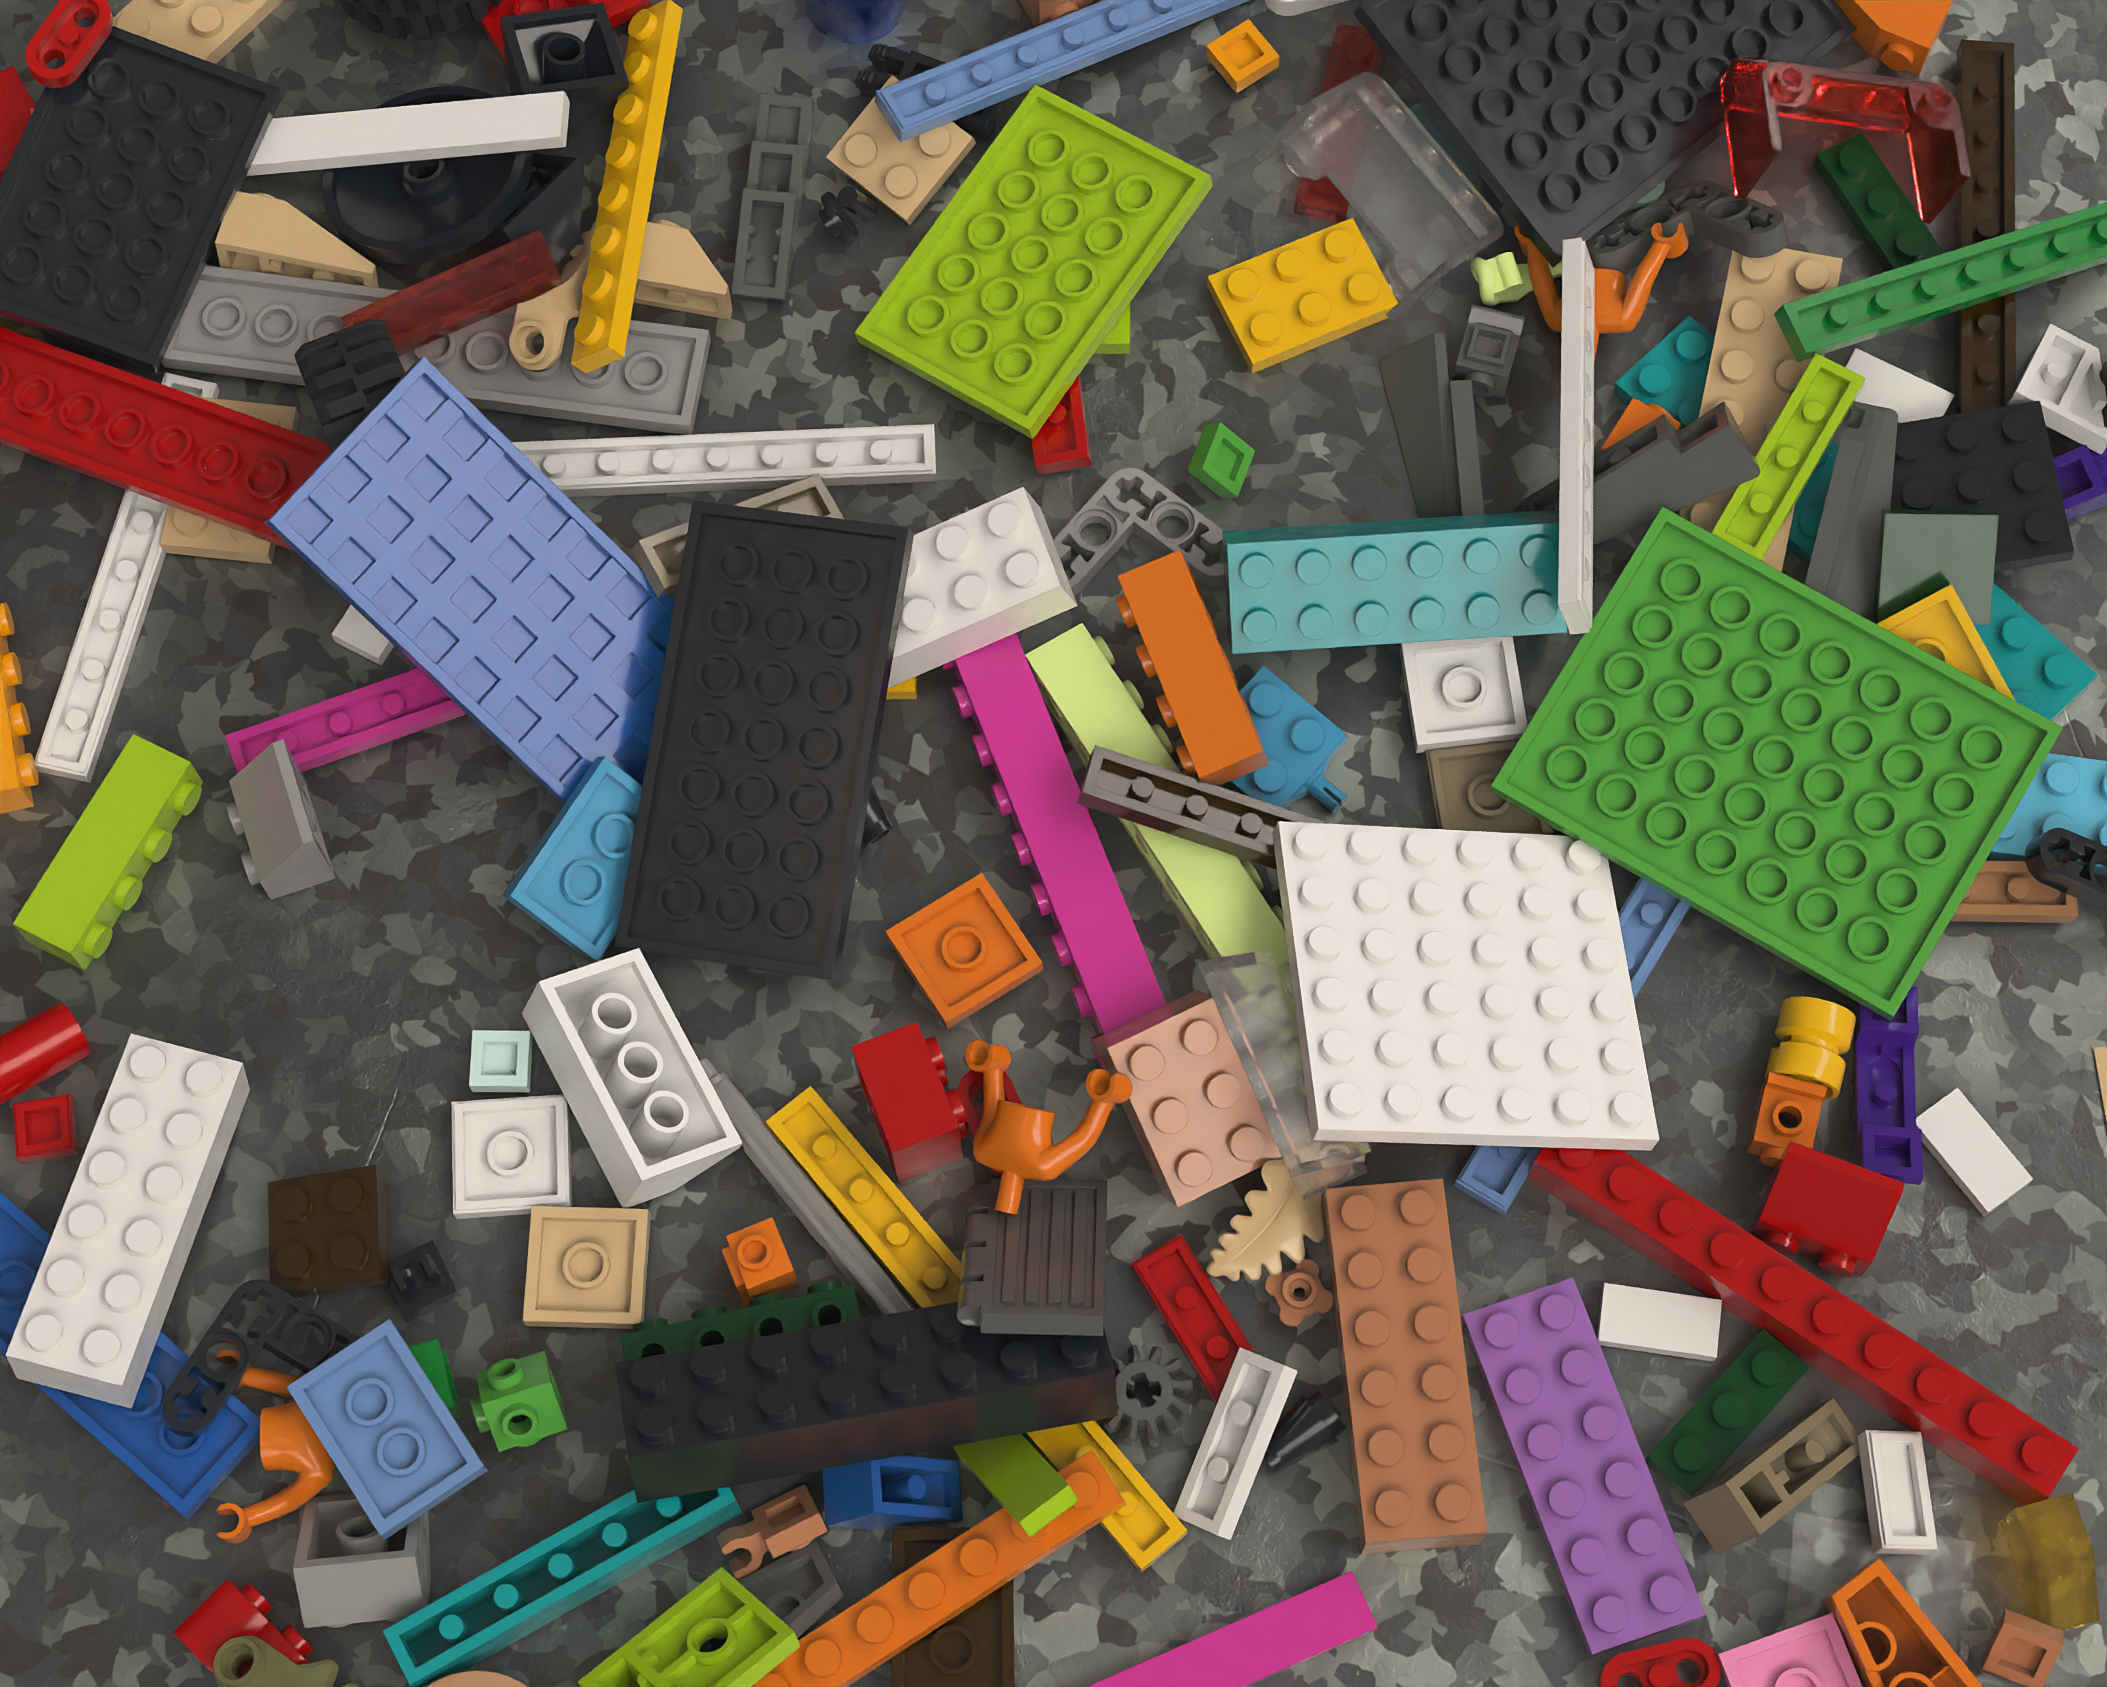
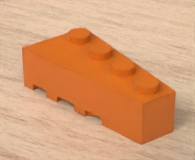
M1177 550L1119 575L1118 579L1124 594L1115 597L1117 605L1127 627L1131 628L1137 625L1144 644L1135 648L1147 677L1150 678L1158 675L1165 694L1157 696L1156 701L1167 727L1171 728L1178 725L1185 744L1177 747L1176 750L1187 776L1192 778L1198 776L1201 781L1220 786L1270 765L1247 705L1236 687L1238 684L1222 645L1218 643L1216 638L1219 635L1202 599L1203 595L1198 582L1182 552Z
M1880 1558L1868 1561L1823 1597L1829 1613L1834 1615L1849 1655L1864 1687H1983Z

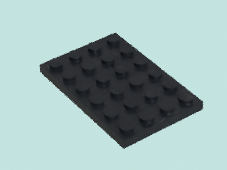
M83 18L78 22L77 25L80 27H89L95 22V20L92 18ZM113 26L108 38L76 81L62 88H44L0 181V316L157 373L215 246V240L222 220L237 191L241 189L282 99L280 88ZM58 59L54 69L61 67L65 61Z

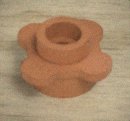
M1303 1259V1261L1297 1263L1296 1268L1286 1273L1270 1274L1265 1282L1266 1293L1275 1297L1276 1306L1280 1311V1321L1288 1327L1299 1326L1302 1320L1311 1318L1316 1312L1325 1314L1333 1306V1294L1323 1288L1318 1278L1319 1266L1310 1259ZM1296 1288L1303 1289L1305 1292L1304 1297H1295L1294 1290Z

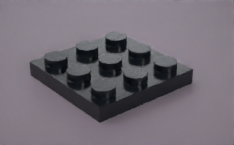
M2040 400L1898 423L1890 509L1996 511L1999 518L1994 572L2072 560L2074 547Z

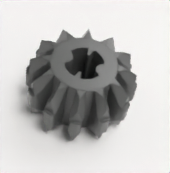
M1132 1345L1127 1350L1129 1362L1127 1366L1119 1358L1111 1355L1116 1376L1118 1416L1107 1418L1104 1423V1430L1108 1434H1112L1123 1425L1127 1426L1124 1444L1131 1447L1137 1440L1138 1431H1146L1147 1443L1150 1447H1156L1159 1445V1432L1157 1429L1159 1426L1167 1434L1176 1437L1180 1433V1425L1173 1415L1180 1417H1189L1191 1415L1192 1404L1179 1397L1192 1392L1193 1383L1191 1379H1174L1182 1369L1180 1359H1172L1163 1367L1159 1365L1162 1356L1161 1347L1153 1346L1150 1350L1149 1360L1145 1361L1140 1360L1138 1347ZM1145 1385L1148 1393H1158L1159 1397L1153 1395L1152 1406L1141 1408L1138 1399H1128L1127 1395L1134 1397V1387Z

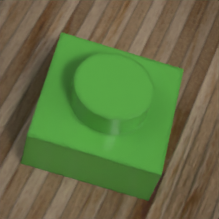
M1221 422L1205 424L1187 471L1222 499L1236 498L1243 485L1255 450Z

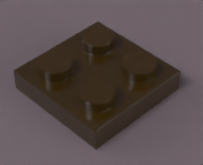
M370 1165L268 1182L270 1283L295 1298L389 1284L385 1169L378 1165Z

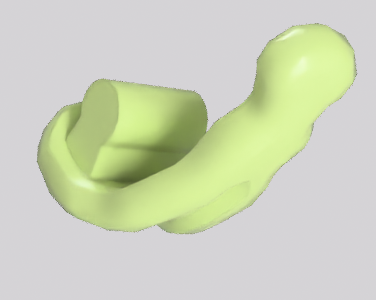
M1512 252L1502 253L1488 260L1476 257L1470 262V269L1474 278L1479 283L1480 298L1484 305L1492 307L1499 303L1517 302L1529 292L1534 291L1530 280L1528 263L1516 264ZM1562 261L1553 268L1549 264L1553 279L1562 278Z

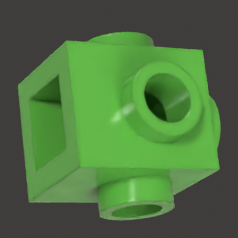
M545 1350L520 1359H504L496 1362L489 1369L476 1373L480 1396L470 1399L473 1414L480 1433L491 1430L499 1452L513 1447H528L536 1444L543 1437L568 1430L562 1397Z

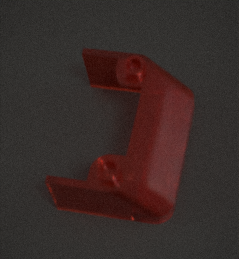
M1750 55L1735 58L1720 79L1735 198L1745 199L1782 151L1778 116L1907 134L1919 216L1926 224L1932 223L1971 176L1959 104L1948 89L1938 84Z

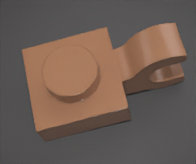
M803 1484L751 1510L755 1520L742 1526L730 1527L722 1531L716 1539L724 1555L738 1548L745 1549L740 1556L728 1561L735 1578L741 1579L754 1573L759 1568L763 1555L768 1550L774 1559L788 1551H797L804 1548L814 1538L828 1532L808 1489Z

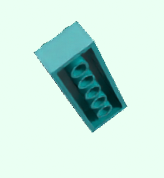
M1555 510L1222 531L1227 639L1232 654L1567 633V625L1558 605L1559 515Z

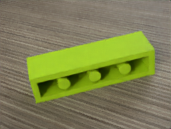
M135 734L131 736L13 922L15 928L27 942L84 971L93 958H99L106 951L112 939V927L123 910H129L136 903L142 890V879L153 862H159L166 855L172 842L171 833L182 815L186 816L193 811L200 799L203 781L192 763Z

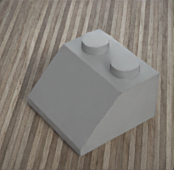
M284 740L272 742L229 781L235 800L226 803L228 815L236 835L245 833L250 850L241 853L248 879L251 885L261 883L271 900L336 879L306 779Z
M354 1493L317 1496L309 1500L305 1504L293 1563L294 1579L304 1628L322 1626L339 1628L352 1623L382 1620L399 1622L426 1607L431 1584L428 1511L384 1540L377 1532Z

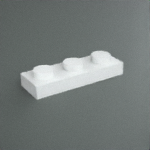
M1239 1348L1173 1514L1177 1518L1231 1540L1298 1372L1297 1370Z

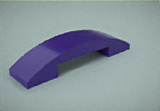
M1911 987L1891 1021L1856 1001L1853 1046V1125L1858 1166L1907 1184L1921 1185L1923 1180L1922 1129H1916L1914 1046L1919 1035L1917 987Z

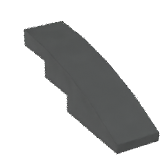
M760 93L755 140H752L747 187L743 188L732 296L786 300L809 156L815 106L813 98Z

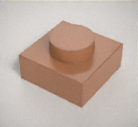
M2005 1609L1983 1655L1982 1669L2027 1687H2043L2063 1647L2064 1631Z

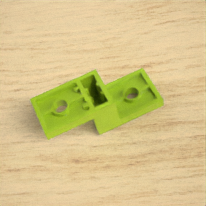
M721 1567L580 1679L578 1684L580 1687H752L800 1648V1644L795 1632ZM712 1638L727 1639L723 1646L715 1651L708 1653L699 1651L701 1646Z

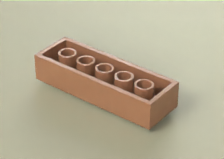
M1443 1178L1326 1188L1322 1202L1326 1227L1325 1240L1331 1293L1334 1298L1333 1311L1361 1555L1479 1545L1487 1533Z

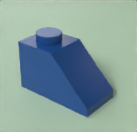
M901 1455L822 1470L826 1526L874 1530L963 1521L959 1461Z

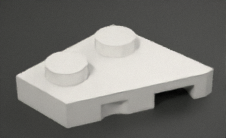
M2050 323L2007 405L2040 400L2046 426L2082 445H2087L2089 449L2101 455L2107 447V427H2104L2102 410L2107 404L2105 385L2099 376L2102 370L2099 349Z

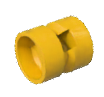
M1802 996L1784 999L1775 1034L1781 1043L1779 1047L1771 1048L1764 1079H1766L1769 1072L1824 1085L1827 1086V1090L1823 1100L1837 1098L1846 1067L1845 1061L1839 1055L1848 1052L1850 1049L1856 1023L1854 1013L1841 1005L1819 998Z

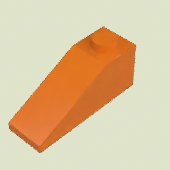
M1834 0L1856 27V30L1850 35L1869 56L1882 61L1893 70L1906 71L1918 77L1944 26L1953 0Z

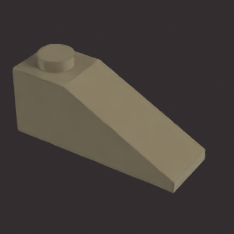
M1833 1397L1720 1473L1683 1504L1716 1554L1724 1552L1760 1536L1859 1455L1858 1433Z

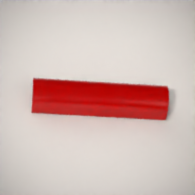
M63 1002L53 1005L0 1035V1105L91 1054L89 1044L82 1029Z

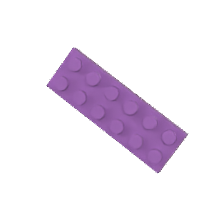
M1572 1277L1463 1314L1461 1322L1589 1658L1702 1619L1705 1616L1702 1604L1574 1278Z

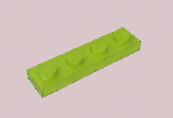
M1815 353L1755 457L1760 467L1759 476L1739 484L1711 532L1713 535L1763 561L1861 391L1866 379L1865 377Z

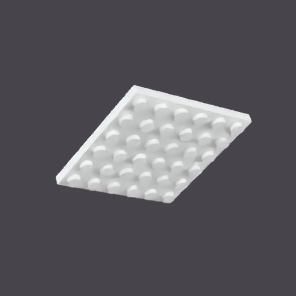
M1278 821L1272 836L1312 1140L1651 1151L1659 1141L1658 1129L1609 862L1607 858L1601 855V852L1581 840L1576 841L1569 836Z

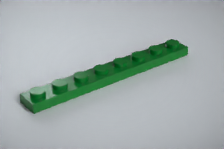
M2107 202L1783 304L1774 313V316L1796 361L1800 362L1814 357L1815 353L1822 355L2107 263Z

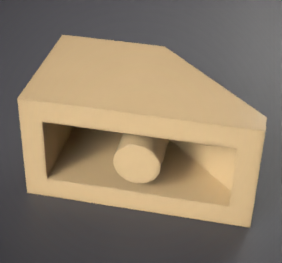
M667 220L647 222L633 303L731 320L733 309L728 285L690 231Z

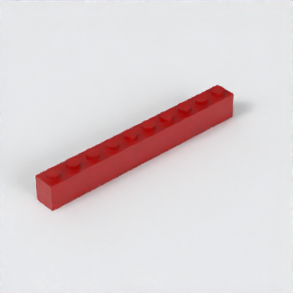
M1543 1147L1534 1160L1527 1179L1706 1297L1722 1300L1723 1308L1761 1332L1765 1329L1790 1352L1912 1432H1921L1922 1439L2030 1510H2034L2050 1497L2077 1453L2078 1447L1623 1150Z

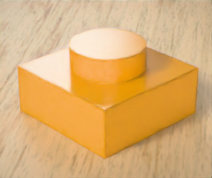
M1249 19L1206 45V58L1236 94L1279 67L1280 56Z

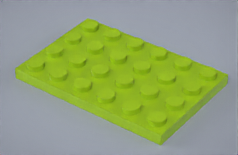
M1035 84L855 331L857 340L860 344L1029 438L1034 439L1213 187L1211 176Z

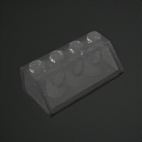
M1270 950L1211 958L1199 963V967L1285 1165L1302 1199L1306 1200L1324 1192L1326 1188L1336 1187L1368 1173L1361 1157L1372 1152L1368 1142L1312 1140L1295 1005L1292 1001L1294 996L1289 963L1277 966Z

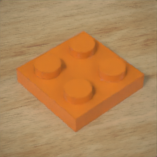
M982 873L885 931L887 940L946 1029L951 1028L1043 971V962Z

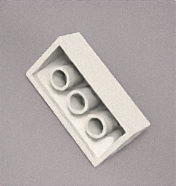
M639 948L538 982L522 1015L622 1208H630L676 1190L740 1148L742 1141Z

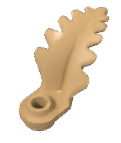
M596 221L593 223L590 231L582 233L581 237L584 244L577 245L570 251L573 260L571 262L568 261L564 268L560 270L562 276L544 278L541 281V286L545 290L523 293L521 297L523 302L517 304L509 346L514 359L526 369L540 371L553 366L562 353L568 321L571 318H579L583 297L582 285L587 274L591 251L590 241L594 234ZM538 334H541L544 337V347L541 352L537 353L533 348V340Z
M1310 1133L1291 1143L1284 1158L1266 1161L1262 1167L1261 1174L1267 1188L1263 1191L1251 1190L1246 1194L1245 1202L1252 1214L1249 1216L1236 1215L1231 1219L1230 1225L1237 1232H1224L1220 1235L1218 1242L1223 1248L1211 1250L1210 1256L1212 1260L1207 1265V1273L1213 1277L1224 1275L1235 1282L1239 1280L1240 1271H1242L1249 1280L1254 1281L1260 1278L1262 1264L1265 1265L1271 1275H1277L1281 1272L1280 1251L1284 1252L1295 1263L1303 1261L1305 1257L1303 1236L1306 1235L1314 1242L1319 1243L1326 1234L1322 1203L1325 1189L1360 1170L1365 1160L1366 1148L1364 1142L1312 1140V1134ZM1337 1151L1342 1153L1343 1155L1336 1156L1328 1152Z

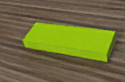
M1022 1434L953 1447L962 1462L1028 1537L1036 1534L1078 1501L1068 1483Z

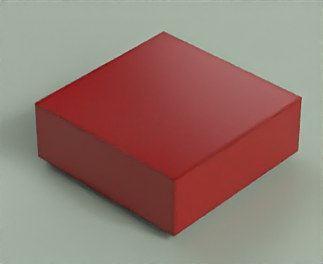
M70 1094L12 1103L16 1158L21 1163L79 1154L75 1099Z

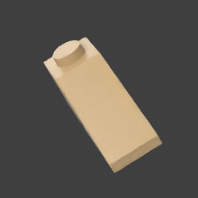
M237 191L222 220L215 240L220 267L379 288L376 266L291 204L284 200L275 199L265 193L250 194Z

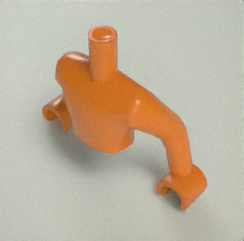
M1682 222L1678 223L1676 233L1664 238L1661 223L1653 224L1651 234L1654 241L1637 267L1627 293L1628 280L1624 273L1613 269L1594 268V362L1599 335L1628 333L1634 330L1642 317L1651 288L1666 258H1677L1687 250L1689 245L1688 237ZM1517 224L1515 236L1523 254L1527 256L1530 280L1541 313L1547 326L1553 332H1562V298L1559 299L1548 261L1531 239L1528 238L1520 225Z
M982 1040L970 1042L965 1050V1060L970 1069L983 1072L984 1096L982 1117L973 1140V1156L978 1163L1002 1173L995 1210L1017 1214L1025 1179L1038 1181L1056 1179L1084 1156L1098 1140L1114 1104H1121L1131 1096L1133 1086L1130 1078L1121 1073H1115L1110 1078L1109 1072L1104 1069H1094L1088 1073L1086 1090L1092 1100L1086 1114L1074 1131L1054 1145L1052 1142V1127L1055 1112L1005 1101L1003 1072L1007 1070L1011 1063L1009 1050L1005 1046L993 1044L989 1047V1044Z
M234 1350L220 1351L215 1357L221 1363L238 1362V1366L241 1361L240 1354ZM251 1366L235 1391L248 1386L294 1399L287 1386L301 1378V1376ZM295 1400L279 1406L262 1408L260 1415V1454L262 1465L266 1471H294L298 1473V1477L283 1490L244 1508L233 1503L221 1504L216 1509V1513L224 1516L235 1514L239 1516L238 1526L232 1532L216 1533V1536L227 1543H241L249 1537L252 1527L294 1512L315 1497L332 1481L335 1463Z

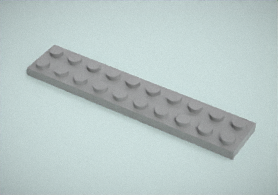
M206 265L165 353L162 364L165 368L306 386L294 356L302 344L365 320L375 319L384 321L405 373L418 359L425 357L476 408L692 435L711 338L709 330L630 320L624 357L586 374L571 364L575 342L574 330L579 319L571 318L568 321L563 350L557 362L545 370H529L517 363L509 346L517 305ZM538 334L533 340V348L537 353L541 352L544 347V337L541 334Z

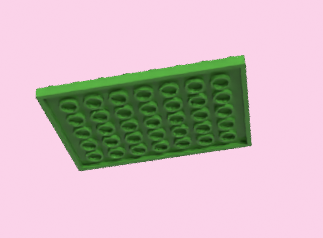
M1662 506L1592 620L1590 632L1584 633L1492 783L1490 792L1576 841L1581 840L1601 852V855L1891 1021L2056 742L2063 727Z

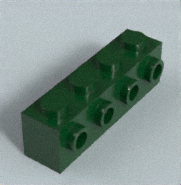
M841 1281L821 1282L808 1287L807 1295L784 1299V1295L781 1293L766 1294L751 1299L749 1301L750 1307L729 1312L726 1311L724 1306L706 1307L694 1311L691 1314L692 1320L668 1324L667 1319L643 1321L633 1326V1333L620 1335L624 1360L861 1319L854 1284L842 1287Z

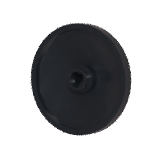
M438 86L403 94L381 104L375 109L495 98V96L469 87ZM532 150L325 169L322 179L323 203L337 233L357 252L369 258L389 263L411 264L434 261L451 256L475 245L495 231L494 228L500 222L507 220L527 190L533 166Z

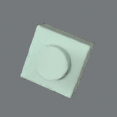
M472 1031L469 1087L472 1092L530 1093L533 1036L530 1031Z

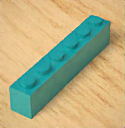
M729 1487L637 1503L633 1489L382 1632L411 1687H422L442 1675L459 1670H467L743 1512Z

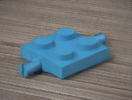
M1263 666L1238 691L1239 694H1242L1270 765L1227 782V784L1240 794L1285 809L1292 802L1310 793L1334 814L1339 810V805L1342 807L1346 802L1348 795L1340 791L1324 775L1329 762L1347 744L1348 735L1267 667Z

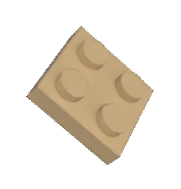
M892 75L882 88L900 81ZM874 97L829 152L826 159L836 169L910 226L974 147L976 142L972 136L954 122H949L900 142L876 105Z
M532 1206L523 1310L524 1324L526 1326L633 1329L634 1325L643 1322L651 1220L649 1209Z

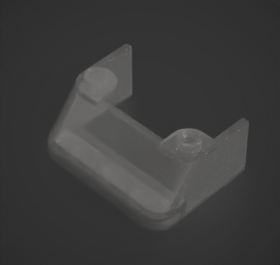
M1363 72L1311 99L1253 155L1261 164L1282 152L1286 165L1298 177L1319 180L1327 176L1394 255L1386 265L1387 283L1392 292L1402 300L1386 314L1392 322H1395L1427 300L1468 266L1472 259L1479 257L1504 234L1503 224L1494 209L1394 90L1381 77L1371 72Z

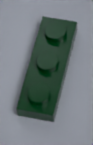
M1862 132L1816 154L1813 163L1814 167L1885 272L1944 254L1942 248Z
M1763 1329L1646 1457L1645 1462L1682 1496L1689 1499L1711 1479L1804 1376L1809 1368Z

